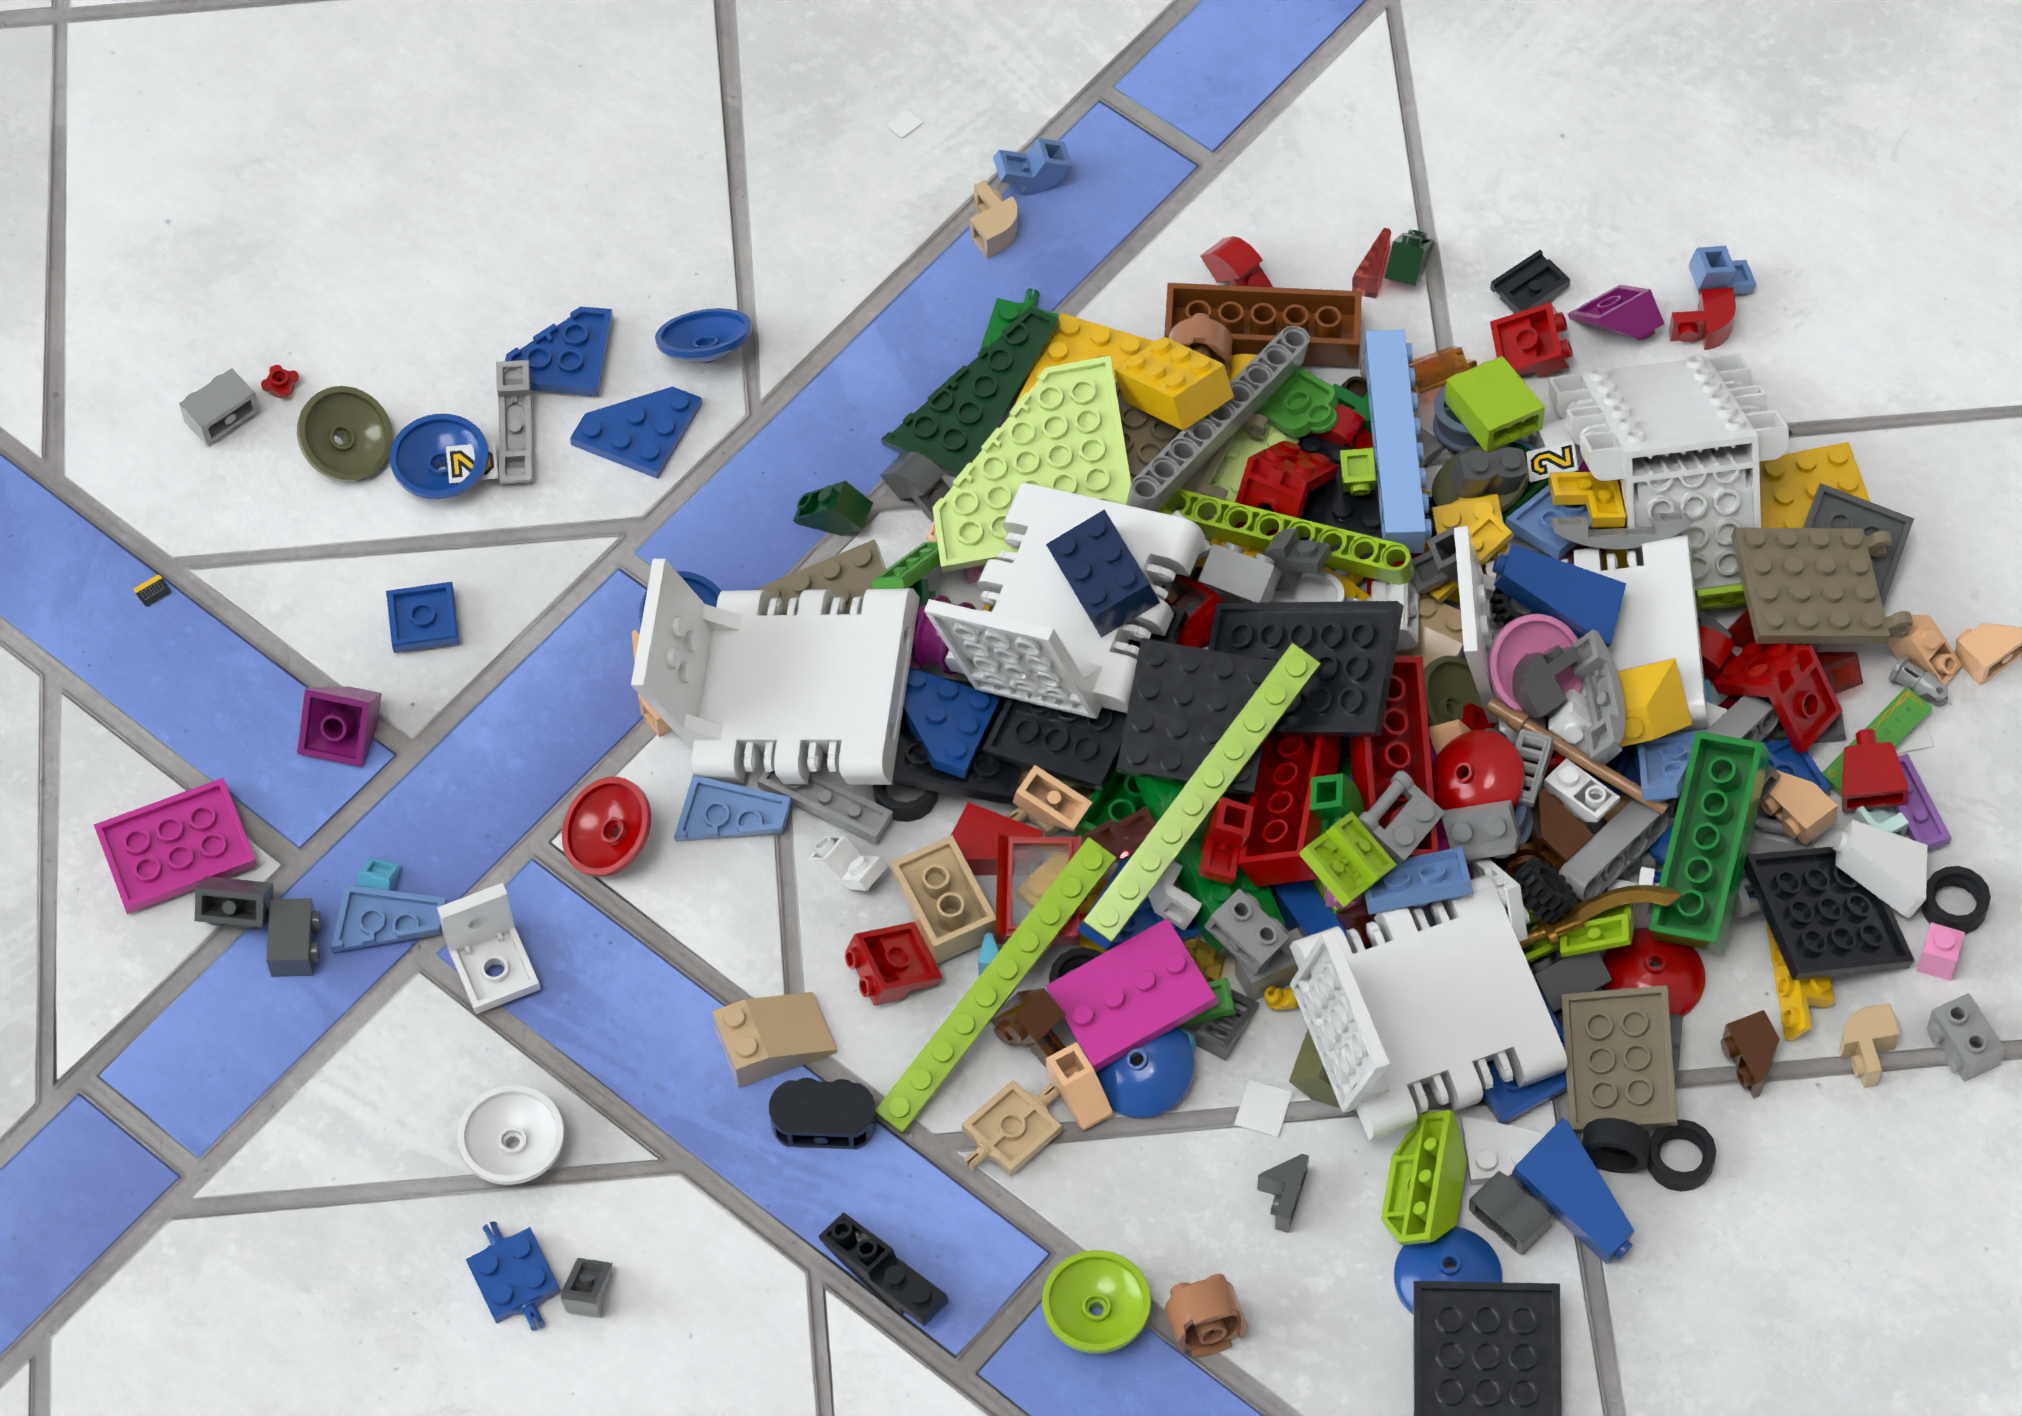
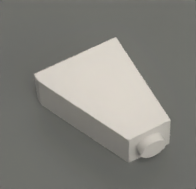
M1853 819L1843 831L1840 830L1836 834L1833 842V849L1836 850L1835 865L1901 915L1910 918L1926 900L1928 845Z

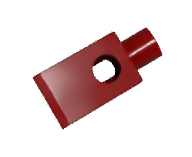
M1863 729L1856 732L1857 745L1844 748L1841 792L1842 812L1854 811L1860 806H1864L1865 809L1908 805V785L1893 743H1877L1876 731L1873 729Z

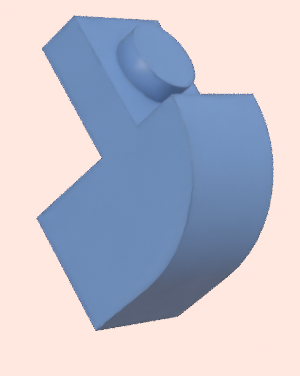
M1037 138L1026 154L999 149L993 156L1000 182L1019 185L1021 194H1036L1054 187L1072 168L1065 142Z
M1726 246L1699 247L1695 250L1689 262V270L1699 295L1701 289L1733 287L1734 294L1753 293L1756 287V282L1747 260L1732 261Z

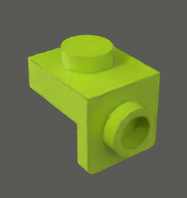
M1373 448L1341 450L1340 461L1343 492H1350L1354 496L1369 494L1370 490H1376L1377 477Z

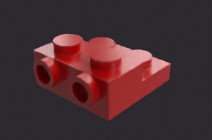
M1551 302L1490 321L1497 358L1503 356L1519 376L1535 371L1538 377H1542L1569 368L1568 358L1573 357V351L1568 338L1563 339L1562 332L1568 330L1567 322L1563 312L1557 313Z
M915 922L856 933L853 935L845 951L847 966L850 969H856L860 977L859 989L862 996L870 997L874 1006L904 1000L909 991L938 986L943 978Z

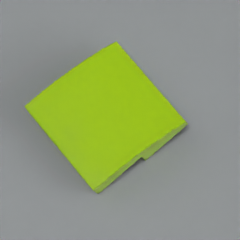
M1742 583L1695 589L1697 610L1708 611L1747 605Z
M1352 811L1298 853L1343 907L1351 903L1397 866Z
M1634 903L1610 908L1587 920L1583 928L1561 935L1560 953L1562 957L1630 945L1634 932Z

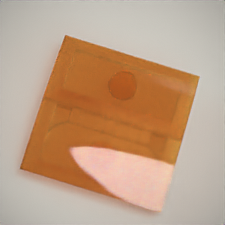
M1450 346L1414 359L1412 363H1408L1409 368L1415 369V387H1411V390L1422 394L1446 385V379L1451 378L1457 373L1477 367L1476 360L1465 359L1462 347Z

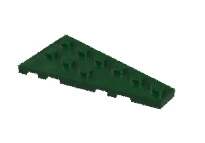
M1030 306L1002 331V336L989 347L986 345L979 351L978 357L967 367L965 365L927 397L928 401L915 413H909L897 429L892 433L889 431L882 437V445L902 454L907 452L920 453L932 460L943 472L957 478L969 462L972 463L982 451V445L997 427L1000 428L1031 371L1042 357L1059 328V318Z

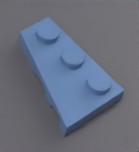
M693 775L674 835L675 841L783 833L792 805V799L784 795Z
M345 885L331 950L334 953L440 935L442 926L437 907L448 904L446 897Z

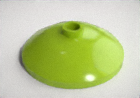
M1103 1250L1080 1252L1060 1262L1048 1276L1042 1293L1043 1315L1051 1332L1065 1345L1086 1353H1107L1118 1350L1132 1342L1145 1327L1151 1309L1149 1286L1139 1268L1125 1257ZM1094 1308H1099L1103 1312L1100 1315H1093L1090 1311Z

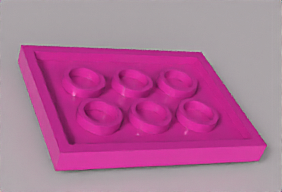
M224 778L94 824L127 914L192 891L206 876L227 878L257 867L256 859Z
M1168 918L1045 986L1050 996L1066 1014L1063 1018L1095 1072L1124 1057L1132 1049L1140 1048L1218 1004L1216 996Z

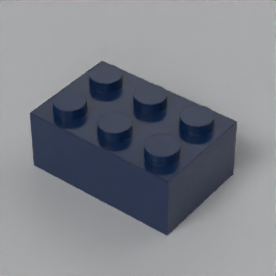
M1105 509L1046 544L1101 638L1160 603Z

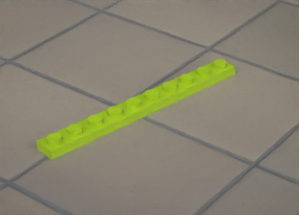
M1292 643L1084 919L1085 924L1113 943L1215 807L1219 799L1224 795L1318 670L1320 662Z
M1090 837L1086 839L875 1109L876 1115L901 1134L907 1130L1116 861L1114 855Z

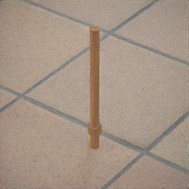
M1494 698L1488 703L1486 710L1508 722L1507 726L1518 733L1520 730H1527L1551 736L1553 738L1554 751L1662 816L1667 812L1670 806L1668 802L1643 801L1641 786L1598 760L1590 759L1588 754L1529 720L1530 716L1519 709L1514 711Z

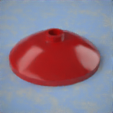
M1473 730L1455 737L1442 748L1432 764L1434 801L1442 810H1450L1511 800L1514 809L1521 797L1525 782L1524 763L1518 749L1504 736L1489 730ZM1469 769L1467 777L1462 778L1464 772Z
M621 777L601 778L586 786L572 801L563 822L562 845L569 862L577 870L593 877L611 876L628 867L640 854L649 836L651 808L648 798L638 785Z
M1649 928L1634 930L1630 945L1607 949L1602 961L1612 981L1601 986L1603 991L1667 985L1669 989L1670 1013L1680 1014L1683 1017L1690 1013L1700 1001L1705 987V968L1701 957L1694 947L1656 940L1649 932ZM1651 962L1659 963V964H1660V967H1659V968H1653V967L1650 966L1649 963H1651Z

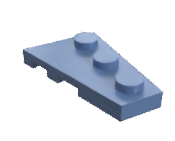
M1696 731L1670 733L1654 740L1638 743L1643 801L1653 800L1661 802L1679 796L1682 791Z

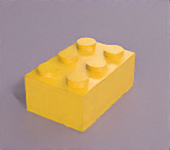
M1167 337L1155 340L1148 348L1137 355L1129 357L1125 363L1114 369L1124 402L1183 431L1234 398L1224 364Z

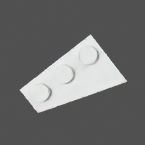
M1488 857L1480 858L1470 863L1473 879L1488 875L1493 880L1518 941L1528 939L1526 924L1530 923V918L1523 904L1520 884Z
M1461 1115L1460 1123L1470 1186L1484 1185L1498 1171L1507 1176L1511 1175L1514 1167L1547 1132Z

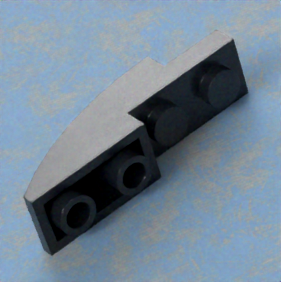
M843 1212L819 1235L820 1241L846 1268L901 1315L906 1312L925 1326L949 1303L946 1293L897 1258L893 1248Z

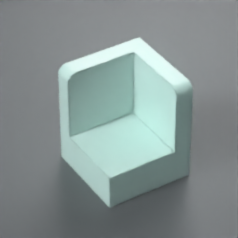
M1860 806L1856 809L1853 819L1903 837L1906 835L1909 824L1901 812L1890 817L1883 807L1875 808L1868 812L1864 806Z

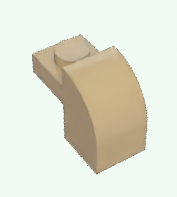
M984 180L974 185L975 206L981 213L970 218V238L986 258L989 259L1010 247L1015 241L1018 234V207L1013 196L1003 201L999 191L996 189L992 190Z
M1890 1003L1866 1007L1857 1011L1849 1018L1844 1028L1839 1046L1840 1060L1851 1058L1853 1073L1856 1077L1860 1076L1863 1088L1878 1085L1882 1068L1877 1053L1895 1050L1900 1033Z

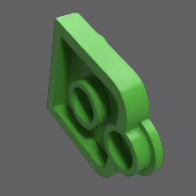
M1299 367L1255 414L1267 417V423L1293 438H1299L1310 432L1324 433L1331 430L1338 421V414L1335 408L1338 405L1339 399L1332 385Z

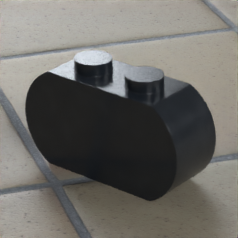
M801 1078L798 1081L788 1080L776 1088L769 1101L772 1132L775 1138L786 1147L857 1150L871 1140L876 1130V1111L872 1094L862 1084L853 1083L846 1079H837L833 1082H820L812 1078Z

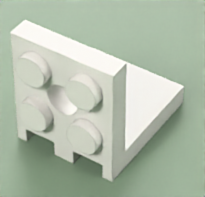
M503 883L437 907L447 949L475 1015L541 990L539 981L516 931L508 894ZM492 965H501L505 968L503 973L496 977L486 974L487 969Z

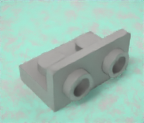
M1511 800L1443 810L1445 813L1442 816V821L1450 849L1463 847L1466 864L1475 862L1480 858L1493 856L1495 858H1505L1517 852L1521 834Z

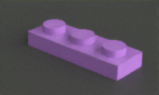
M1908 753L1898 756L1908 785V805L1893 807L1897 814L1901 812L1908 820L1909 824L1906 832L1909 838L1928 845L1927 852L1950 844L1951 836Z

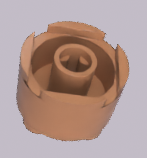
M1197 313L1192 318L1183 320L1172 328L1168 335L1169 339L1224 364L1229 378L1232 363L1233 337L1224 325L1210 319L1206 314Z
M1214 1274L1205 1280L1192 1284L1186 1282L1179 1283L1170 1290L1171 1297L1166 1303L1165 1313L1178 1348L1182 1353L1185 1354V1350H1189L1192 1356L1195 1357L1217 1354L1231 1347L1230 1340L1237 1334L1240 1339L1245 1335L1248 1324L1234 1287L1226 1280L1225 1275Z

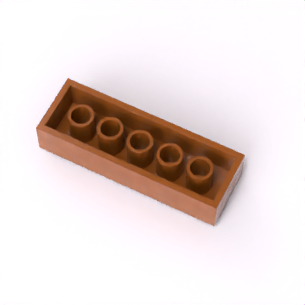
M1168 283L1164 337L1168 338L1172 328L1179 322L1192 318L1197 313H1203L1228 329L1233 337L1232 356L1237 354L1258 355L1287 326H1299L1304 328L1310 336L1303 364L1358 367L1362 291Z

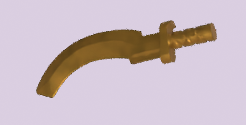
M1633 885L1613 889L1579 903L1568 910L1565 916L1555 923L1545 922L1542 918L1536 920L1538 927L1527 931L1528 939L1519 943L1521 948L1548 939L1550 945L1559 942L1558 936L1583 928L1587 920L1610 908L1636 902L1669 906L1681 897L1682 894L1676 890L1655 885Z

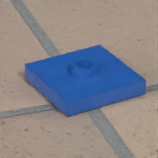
M452 582L386 591L393 653L460 644Z

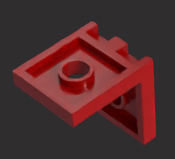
M1281 441L1248 457L1235 503L1261 509L1263 503H1268L1275 513L1301 519L1308 492L1336 478L1339 466L1329 462V458L1322 454H1310L1301 450L1300 446L1294 442ZM1239 522L1234 528H1241L1247 522ZM1278 529L1268 531L1266 536L1274 535Z
M1751 642L1742 649V652L1736 659L1727 665L1720 676L1713 682L1718 694L1769 697L1794 752H1806L1843 711L1813 646L1785 643L1756 644V642ZM1807 698L1808 706L1805 711L1804 703L1805 699Z

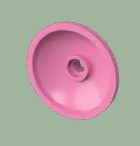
M1544 614L1524 615L1507 623L1494 638L1488 655L1489 678L1498 698L1514 711L1517 709L1522 711L1512 689V677L1516 665L1526 654L1539 652L1543 654L1556 645H1560L1561 648L1571 646L1578 640L1574 632L1562 621ZM1573 665L1555 675L1564 694L1570 689H1574L1579 693L1584 678L1574 674Z

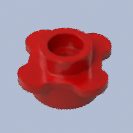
M273 365L269 369L270 374L261 382V387L264 391H269L274 397L285 398L294 391V383L299 380V375L294 370L287 371L282 369L280 365Z

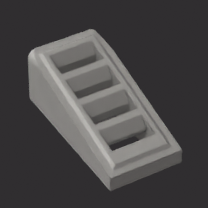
M1520 730L1515 744L1523 759L1538 762V765L1523 761L1525 773L1534 775V778L1525 776L1524 786L1531 787L1530 791H1522L1518 804L1534 807L1554 751L1553 738L1536 732Z

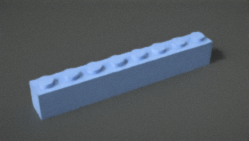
M1405 330L1365 331L1364 360L1382 539L1403 544L1409 549L1410 553H1424L1425 539L1431 538L1432 529L1431 519H1425L1424 513L1429 511L1428 493H1422V488L1426 487L1425 468H1419V462H1423V444L1416 441V437H1420L1421 427L1420 417H1414V412L1418 411L1417 392H1411V387H1415V369L1408 366V363H1412V343H1406Z

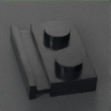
M1538 250L1491 281L1490 290L1497 292L1500 295L1499 299L1514 313H1518L1543 305L1570 286V278L1550 259L1547 260L1541 250Z

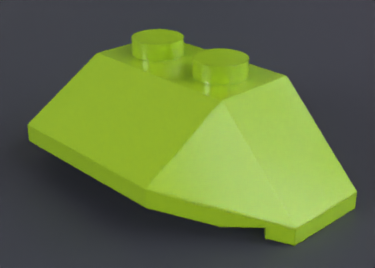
M1452 1110L1421 1113L1417 1118L1416 1125L1405 1135L1392 1154L1381 1220L1401 1245L1434 1242L1457 1225L1467 1159L1455 1113Z

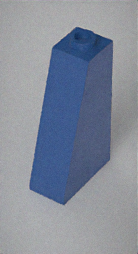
M1511 544L1503 554L1498 553L1492 568V572L1497 573L1494 582L1495 587L1535 614L1552 616L1562 621L1574 632L1578 640L1594 629L1599 632L1607 648L1611 645L1626 583Z
M1309 880L1268 885L1288 932L1298 928L1304 938L1339 926L1347 939L1346 930L1330 908L1326 907L1325 901Z
M1562 1117L1514 1167L1511 1175L1515 1176L1534 1198L1542 1199L1549 1206L1551 1213L1605 1264L1613 1257L1620 1260L1633 1246L1629 1240L1635 1230L1569 1122Z

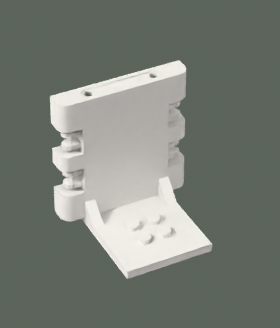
M1741 353L1713 357L1693 355L1681 361L1610 370L1599 367L1593 368L1586 373L1548 377L1549 397L1560 417L1566 419L1567 430L1573 441L1580 446L1581 455L1591 474L1601 481L1620 479L1625 504L1626 528L1652 527V514L1686 512L1690 519V527L1676 536L1688 535L1695 589L1742 583L1731 535L1734 528H1761L1759 461L1777 459L1787 451L1789 446V429L1778 410L1767 411V393L1761 385L1751 386V369ZM1642 547L1627 549V554L1629 550H1636L1638 566H1643Z
M1022 483L1019 485L1003 523V528L1007 533L1004 542L1010 547L1018 548L1019 550L1017 553L1000 551L997 559H989L978 581V586L982 591L979 600L985 605L993 606V611L974 610L931 599L928 600L924 612L949 649L945 663L950 671L965 674L975 690L1097 719L1102 707L1127 713L1139 647L1128 644L1129 640L1141 641V638L1149 639L1151 633L1165 636L1174 615L1170 606L1165 602L1168 592L1162 587L1153 585V582L1155 580L1172 583L1176 574L1190 576L1205 540V535L1196 523L1182 517ZM1105 509L1160 603L1101 638L1046 544Z
M1468 526L1454 528L1464 653L1488 723L1499 722V730L1508 737L1509 741L1516 744L1519 733L1507 726L1508 722L1486 710L1492 698L1503 703L1491 685L1488 671L1490 647L1503 626L1502 622L1496 625L1493 621L1496 614H1492V604L1490 602V598L1496 588L1494 582L1497 573L1492 572L1494 561L1486 562V574H1483ZM1688 535L1675 536L1670 539L1642 544L1643 566H1638L1636 550H1629L1627 554L1628 568L1617 569L1618 560L1615 552L1607 553L1608 570L1603 571L1600 548L1593 547L1574 550L1575 566L1626 583L1612 642L1608 647L1617 671L1676 657L1693 722L1692 725L1677 731L1709 727L1692 557ZM1569 559L1561 560L1563 562L1569 563ZM1510 597V603L1514 610L1522 614L1532 612ZM1583 681L1579 694L1588 700L1585 681ZM1548 716L1529 719L1548 730Z
M653 559L631 686L692 750L691 768L693 775L732 784H744L745 773L756 771L760 753H764L763 763L765 772L775 771L776 776L783 784H808L809 773L820 770L823 753H828L827 765L829 772L840 771L842 778L848 785H892L920 597L913 588L867 589L864 597L853 598L850 614H845L846 604L844 597H836L829 589L803 590L800 597L790 599L787 615H782L783 603L781 598H773L767 590L721 591L718 596L717 606L713 607L703 603L666 559Z
M1488 875L1471 880L1473 894L1465 895L1457 900L1445 899L1431 902V913L1437 924L1433 927H1429L1425 914L1420 907L1410 908L1411 911L1405 907L1377 913L1374 917L1376 922L1373 921L1366 924L1367 935L1372 944V948L1366 950L1356 929L1347 930L1346 939L1344 932L1339 926L1295 940L1290 945L1299 969L1290 982L1291 988L1342 1113L1354 1109L1357 1110L1369 1142L1414 1126L1417 1122L1416 1108L1420 1112L1428 1110V1099L1422 1085L1429 1083L1436 1101L1444 1105L1449 1103L1448 1101L1450 1100L1454 1111L1479 1103L1483 1098L1482 1087L1484 1089L1493 1087V1077L1487 1062L1494 1061L1500 1077L1505 1082L1512 1081L1514 1074L1519 1088L1561 1074L1568 1066L1562 1042L1493 880Z

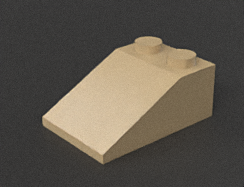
M1420 593L1418 646L1406 650L1399 649L1395 655L1422 656L1423 669L1429 663L1442 656L1452 655L1465 659L1461 611L1443 602L1439 604L1434 598Z
M953 835L890 862V867L913 920L936 964L981 945L987 932L992 933L994 939L996 938V916Z
M813 992L744 999L712 1011L715 1032L738 1088L837 1053V1048Z

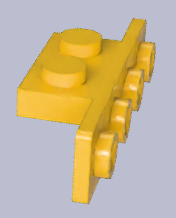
M1766 921L1784 1039L1792 1042L1812 1027L1808 1005L1827 1009L1835 1003L1831 977L1792 980Z

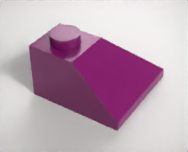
M1618 285L1567 313L1570 320L1621 336L1636 338L1637 340H1644L1655 334L1654 330L1664 325L1651 289Z
M350 686L306 688L297 754L362 767L378 726L382 693Z

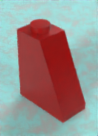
M968 802L951 835H953L973 875L987 876L997 875L998 833L1006 836L1043 837V831ZM1013 852V875H1030L1034 865H1040L1046 853Z

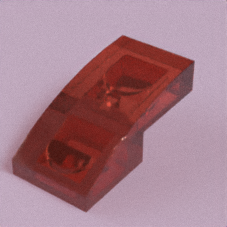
M1145 806L1117 823L1110 819L1082 836L1085 841L1090 837L1114 855L1116 860L1134 854L1156 823Z

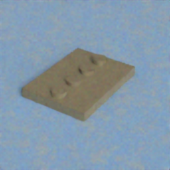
M1668 986L1561 994L1564 1046L1568 1062L1566 1078L1569 1124L1575 1134L1583 1133V1129L1588 1122L1600 1118L1623 1119L1634 1122L1643 1128L1678 1126Z

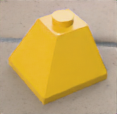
M1676 657L1617 671L1622 685L1626 710V724L1624 735L1620 742L1621 747L1654 740L1693 724Z

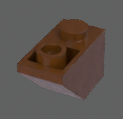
M1542 788L1538 793L1534 807H1531L1533 815V845L1536 848L1537 855L1548 862L1551 868L1554 866L1558 873L1561 867L1594 834L1590 832L1589 827L1583 820L1575 818L1564 807L1562 801L1557 796L1549 794Z
M1764 1010L1726 1024L1723 1038L1721 1039V1047L1725 1056L1728 1059L1732 1058L1737 1067L1736 1074L1741 1086L1744 1089H1749L1753 1099L1759 1097L1762 1092L1780 1040Z

